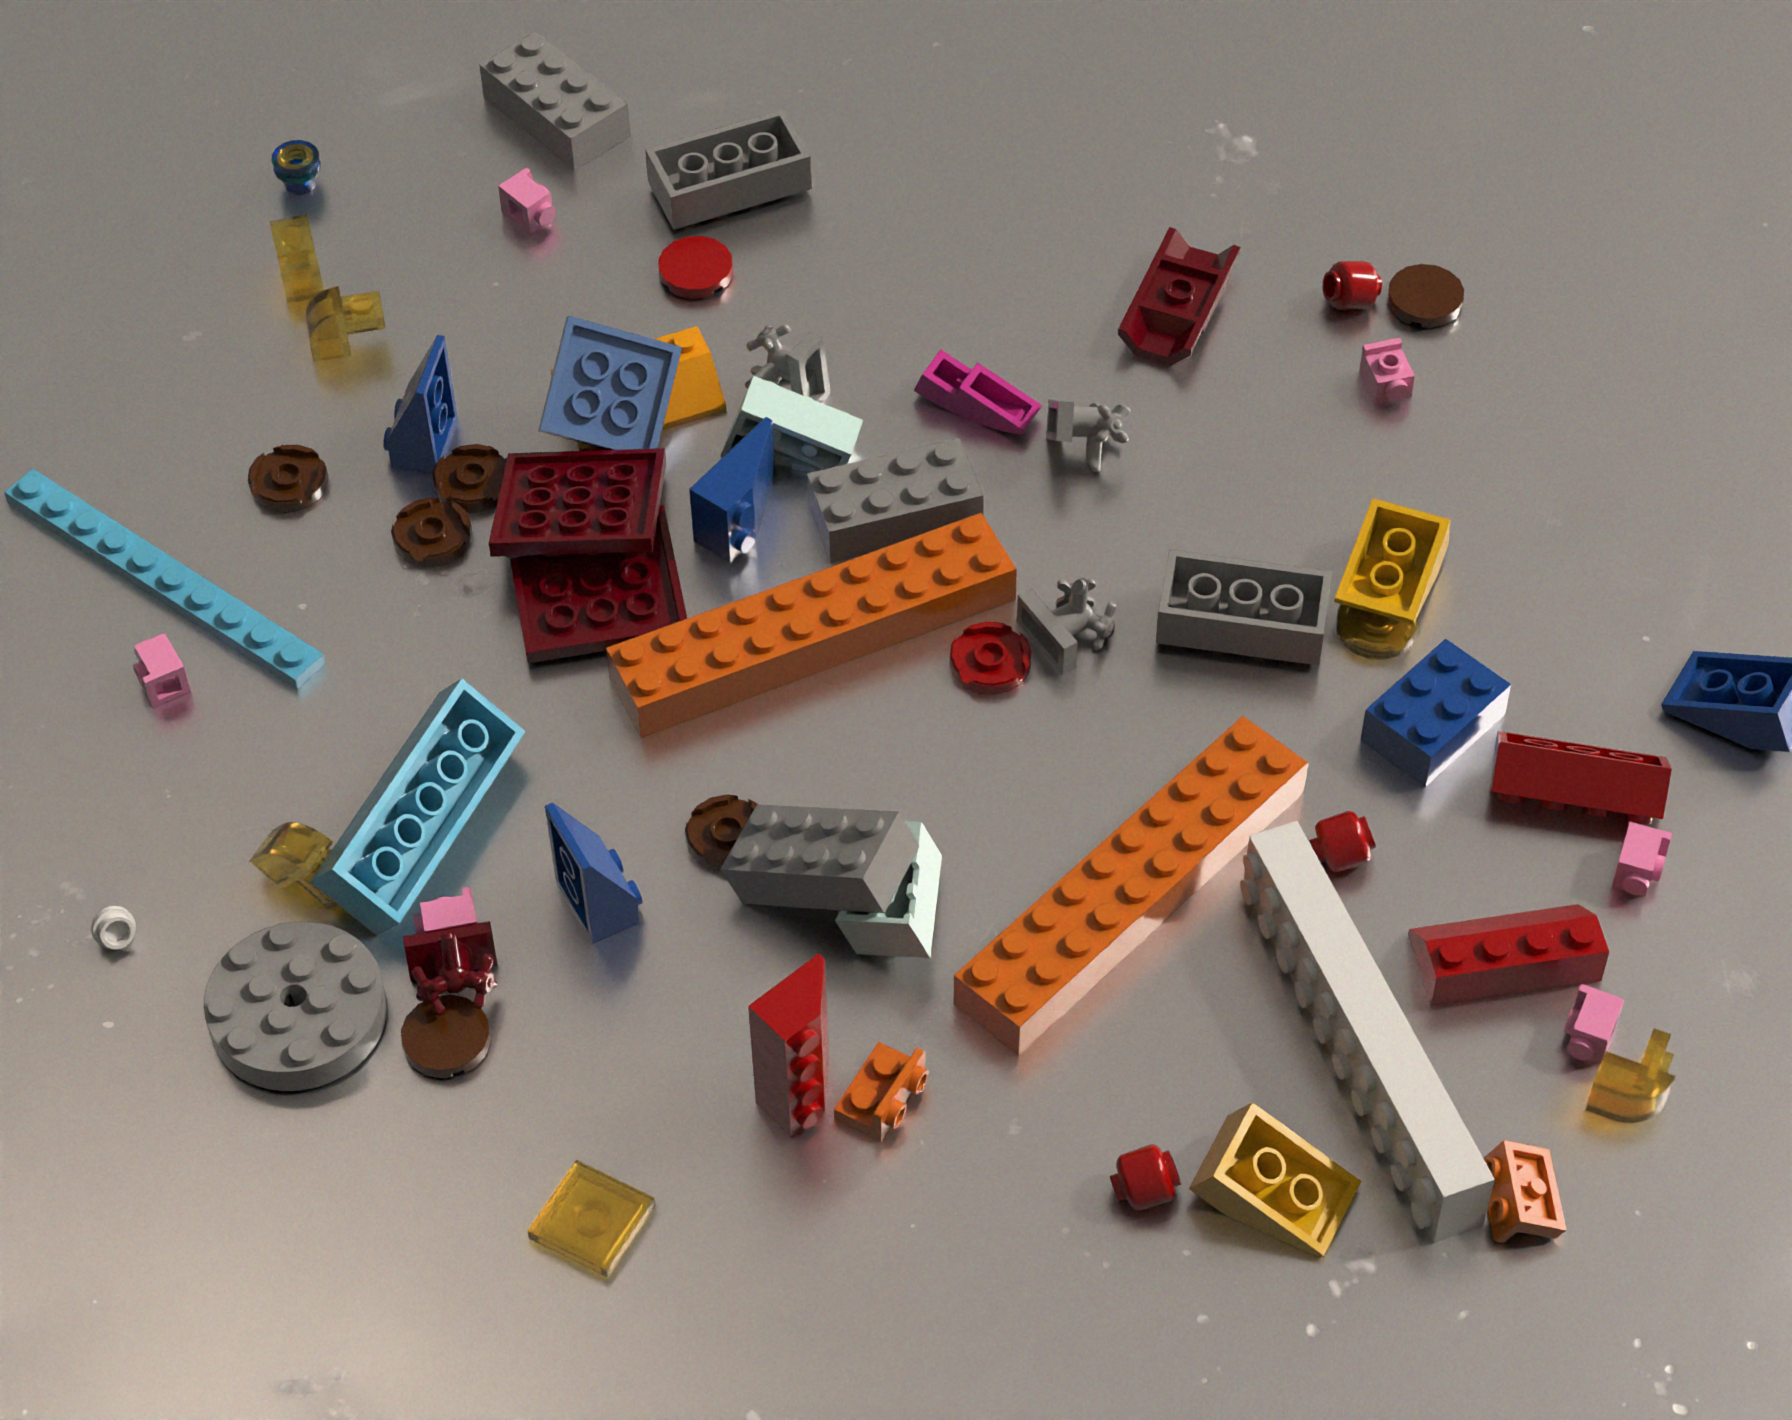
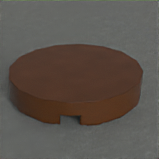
M1418 264L1407 266L1397 272L1389 283L1387 301L1393 314L1408 324L1414 321L1421 323V327L1425 328L1444 326L1457 318L1463 306L1464 288L1460 279L1449 270L1437 265Z
M471 444L453 449L452 454L445 459L443 455L437 461L434 468L433 480L436 495L441 502L450 504L449 500L453 501L469 513L485 511L496 506L507 458L505 457L504 459V457L499 455L498 450L486 445Z
M281 445L274 447V452L266 456L262 453L249 468L248 484L254 500L263 508L275 512H295L308 508L318 501L327 489L328 472L324 461L319 458L317 452L305 446Z
M425 498L412 502L401 509L396 516L397 521L394 523V526L392 524L391 535L396 552L405 561L421 567H437L453 562L464 554L471 543L473 532L468 513L458 503L450 500V504L440 502L439 498Z
M726 794L711 797L696 806L691 813L688 824L686 823L685 838L688 851L698 864L712 871L721 872L720 869L758 803L750 799L747 802L738 799L737 795Z
M451 994L439 996V1000L446 1010L445 1014L438 1016L434 1013L431 1004L421 1002L406 1016L401 1028L402 1048L410 1065L424 1075L441 1079L453 1077L452 1073H458L462 1070L466 1073L474 1069L486 1056L491 1043L489 1022L483 1010L474 1008V1002L468 998Z

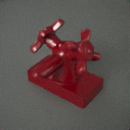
M490 921L403 936L410 981L416 980L418 982L416 994L418 1001L431 1004L434 1013L441 1016L446 1013V1010L439 1000L440 994L446 991L449 993H459L466 988H472L476 991L473 1003L474 1008L481 1009L484 1007L485 995L497 986V981L494 979L491 967L498 965Z

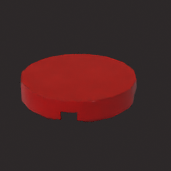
M690 236L673 241L663 249L658 259L660 281L669 287L670 292L684 298L697 299L714 295V290L719 289L721 286L723 290L728 286L733 276L732 254L724 244L709 237Z
M986 621L970 625L963 630V634L957 640L956 638L954 639L950 649V668L954 678L964 688L978 694L997 695L1010 692L1024 682L1030 673L1032 651L1027 638L1021 633L1018 635L1012 631L1011 626L1004 623Z

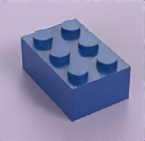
M1444 639L1365 710L1360 740L1426 787L1505 715L1511 684L1452 642Z

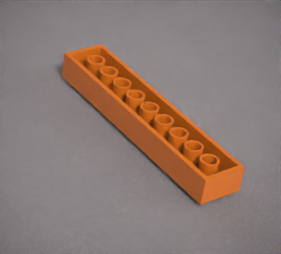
M978 513L607 647L609 678L639 736L643 738L1016 600L1017 568L983 514Z
M1244 716L1239 718L954 974L953 1004L1019 1056L1248 845L1250 835L1262 832L1304 793L1308 762Z

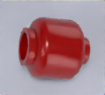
M1339 261L1333 264L1324 275L1322 289L1326 300L1337 310H1366L1371 308L1377 296L1380 295L1382 280L1369 262Z
M1345 811L1317 822L1315 825L1317 837L1309 840L1320 863L1326 862L1329 869L1335 873L1367 863L1371 858L1370 850L1376 848L1365 816L1358 818L1357 814L1352 811Z
M1155 1144L1120 1155L1116 1161L1117 1173L1110 1176L1118 1201L1121 1202L1127 1199L1130 1206L1138 1212L1170 1202L1175 1197V1187L1181 1185V1180L1170 1151L1162 1152L1160 1147Z

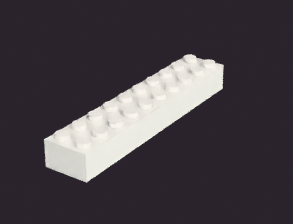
M1294 821L1250 835L1247 855L1243 856L1245 873L1244 880L1240 881L1242 896L1248 905L1253 904L1263 936L1266 939H1272L1276 947V956L1281 970L1284 973H1290L1295 983V994L1302 1008L1308 1007L1313 1016V1026L1317 1038L1322 1044L1327 1043L1333 1054V1066L1338 1077L1341 1080H1347L1352 1090V1101L1357 1113L1360 1116L1365 1115L1372 1127L1371 1136L1379 1153L1385 1152L1389 1159L1395 1185L1400 1191H1406L1411 1201V1212L1417 1226L1420 1229H1426L1433 1243L1483 1226L1495 1179L1298 821Z

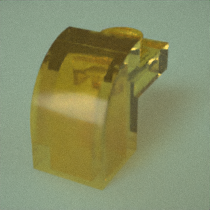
M307 214L269 221L287 303L325 296Z
M336 286L316 295L306 309L305 316L313 362L351 356L349 334L386 329L379 291L341 297L339 286Z
M286 822L272 829L249 862L281 889L296 881L326 908L329 909L337 904L310 883L331 852L329 847L333 841L316 829L296 822Z
M1654 1028L1641 1063L1605 1051L1585 1110L1625 1123L1642 1122L1657 1115L1665 1107L1676 1077L1668 1073L1674 1054L1666 1051L1671 1034Z

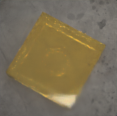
M575 1160L528 1229V1237L530 1240L608 1278L656 1206L655 1198Z

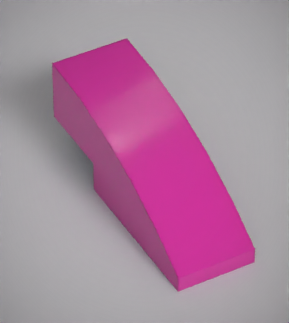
M941 349L923 372L914 389L916 393L958 416L987 427L1019 435L1024 433L1042 407L1040 403L977 362L974 368L970 369Z

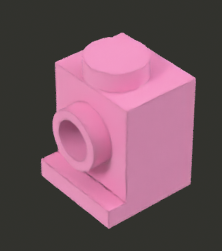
M527 167L498 185L502 213L528 234H533L554 220L556 208L551 205L552 196L544 185H538L532 180V172Z
M1400 337L1363 345L1359 372L1374 404L1399 401L1412 397L1415 375L1402 350Z
M165 633L151 639H146L134 646V653L138 663L133 664V669L139 683L146 689L152 708L191 692L184 665Z
M1629 822L1612 887L1625 890L1633 895L1646 896L1650 880L1658 882L1660 880L1672 833Z
M471 887L462 888L463 895L439 897L433 901L420 903L421 913L413 915L416 934L476 924L477 920Z
M1581 984L1575 1006L1569 1014L1564 1033L1571 1035L1567 1052L1579 1060H1590L1601 1065L1617 1026L1624 999Z

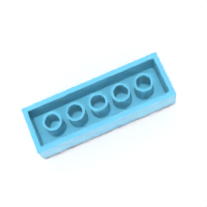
M462 678L440 691L310 883L375 935H379L400 924L526 731Z

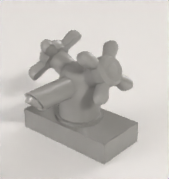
M784 324L775 329L767 325L758 334L757 339L747 343L746 347L749 351L763 346L768 352L767 364L764 367L752 366L750 370L752 375L766 381H771L778 386L781 379L784 378L790 382L791 391L808 396L820 403L831 394L823 337L810 332L791 349L782 346L778 340L780 336L791 331L790 327ZM753 376L745 383L747 389Z
M1048 399L1046 439L1072 442V437H1087L1085 462L1095 473L1101 469L1102 442L1109 435L1116 442L1126 443L1128 441V436L1123 429L1125 426L1124 418L1130 413V408L1117 405L1110 412L1106 405L1092 403L1089 407L1076 406L1072 401Z
M1080 578L1070 584L1063 579L1059 580L1057 588L1064 592V596L1056 600L1057 609L1053 611L1045 605L1032 588L1018 595L1016 621L1062 675L1076 668L1078 642L1073 637L1074 635L1087 628L1096 631L1097 636L1092 648L1100 650L1103 647L1104 639L1115 628L1113 619L1116 611L1115 603L1109 601L1103 617L1093 613L1091 609L1094 606V600L1087 594L1088 591L1096 586L1095 580L1091 578L1087 580Z

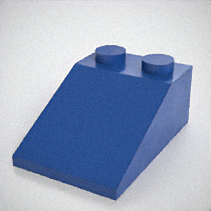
M436 336L409 381L403 399L396 401L394 409L395 420L392 428L387 427L383 440L384 450L389 451L392 468L433 473L437 461L445 453L458 417L445 336Z
M765 417L689 489L694 542L730 564L741 553L748 552L755 543L775 476L773 422L768 417Z
M1693 651L1661 703L1662 709L1669 714L1750 749L1790 752L1792 748V658Z
M553 802L545 805L556 882L593 944L639 924L638 905L643 903L642 897L633 880L627 882L622 875L624 872L623 865L615 849L608 851L599 835Z

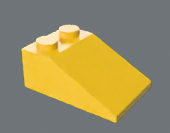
M1372 498L1334 602L1414 625L1437 578L1449 545L1451 519Z
M1252 1102L1227 1115L1188 1189L1224 1215L1321 1258L1325 1255L1361 1180Z

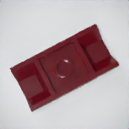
M1169 227L1118 328V336L1135 356L1169 366L1189 357L1200 335L1204 333L1228 283L1230 272L1240 254L1241 247L1233 245L1219 254L1190 247L1177 229Z

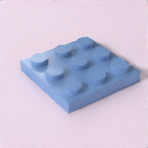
M568 315L538 432L605 450L658 448L682 347Z

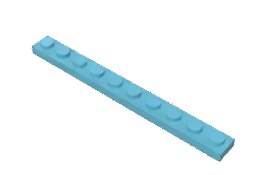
M32 468L4 492L7 503L298 690L326 664L323 653Z

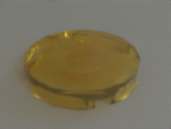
M1343 604L1340 605L1337 611L1336 633L1340 641L1351 652L1367 659L1386 660L1400 656L1411 648L1417 636L1418 616L1413 625Z

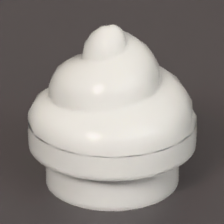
M110 906L102 909L94 917L91 925L94 940L105 949H121L126 947L133 940L136 931L134 917L128 910L120 906Z

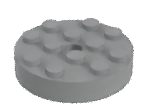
M299 921L279 923L264 928L234 945L218 962L208 980L204 995V1015L213 1046L218 1056L234 1074L259 1087L279 1091H298L316 1088L333 1082L348 1074L366 1059L383 1032L387 1015V1000L378 964L371 952L360 940L348 932L331 925ZM289 998H290L291 1002L293 1003L294 1007H291Z

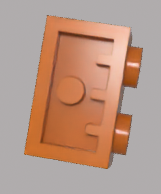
M878 1042L834 1108V1119L882 1141L890 1127L896 1129L900 1125L906 1113V1103L912 1093L918 1095L926 1084L929 1070L925 1069V1051L916 1048L910 1057Z
M1503 1140L1483 1158L1495 1179L1487 1209V1217L1491 1225L1493 1240L1504 1243L1516 1232L1554 1239L1558 1238L1566 1231L1550 1150Z

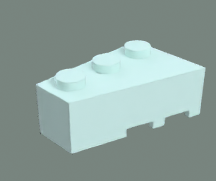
M753 375L732 422L720 456H725L765 417H768L773 422L775 460L792 462V469L808 472L845 465L852 455L863 420L845 411L837 410L808 396L800 395L771 381H766Z
M905 821L920 847L885 913L840 910L835 921L856 954L930 958L942 855L922 822Z

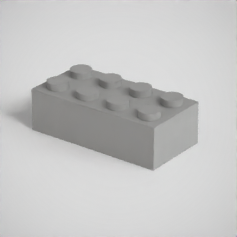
M537 31L479 64L484 98L574 171L631 136L628 104Z
M784 109L645 149L648 183L673 230L812 189L811 156Z
M960 438L807 473L808 506L830 563L862 556L978 513L984 514V495Z
M1169 549L1158 609L1156 643L1319 665L1333 571Z
M757 804L720 870L744 904L885 913L920 846L898 811Z

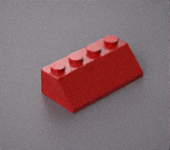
M1497 731L1490 789L1491 792L1498 793L1499 800L1506 802L1523 803L1524 797L1541 800L1540 806L1545 808L1566 810L1567 804L1583 806V813L1593 816L1609 817V812L1614 811L1626 813V819L1629 821L1651 824L1653 818H1664L1672 768L1667 758L1663 756Z
M1579 904L1412 928L1408 931L1430 1007L1602 981L1610 953L1597 915Z
M819 953L748 1006L755 1102L790 1137H793L803 1128L809 1129L821 1119L823 1112H825L829 1046L825 959Z

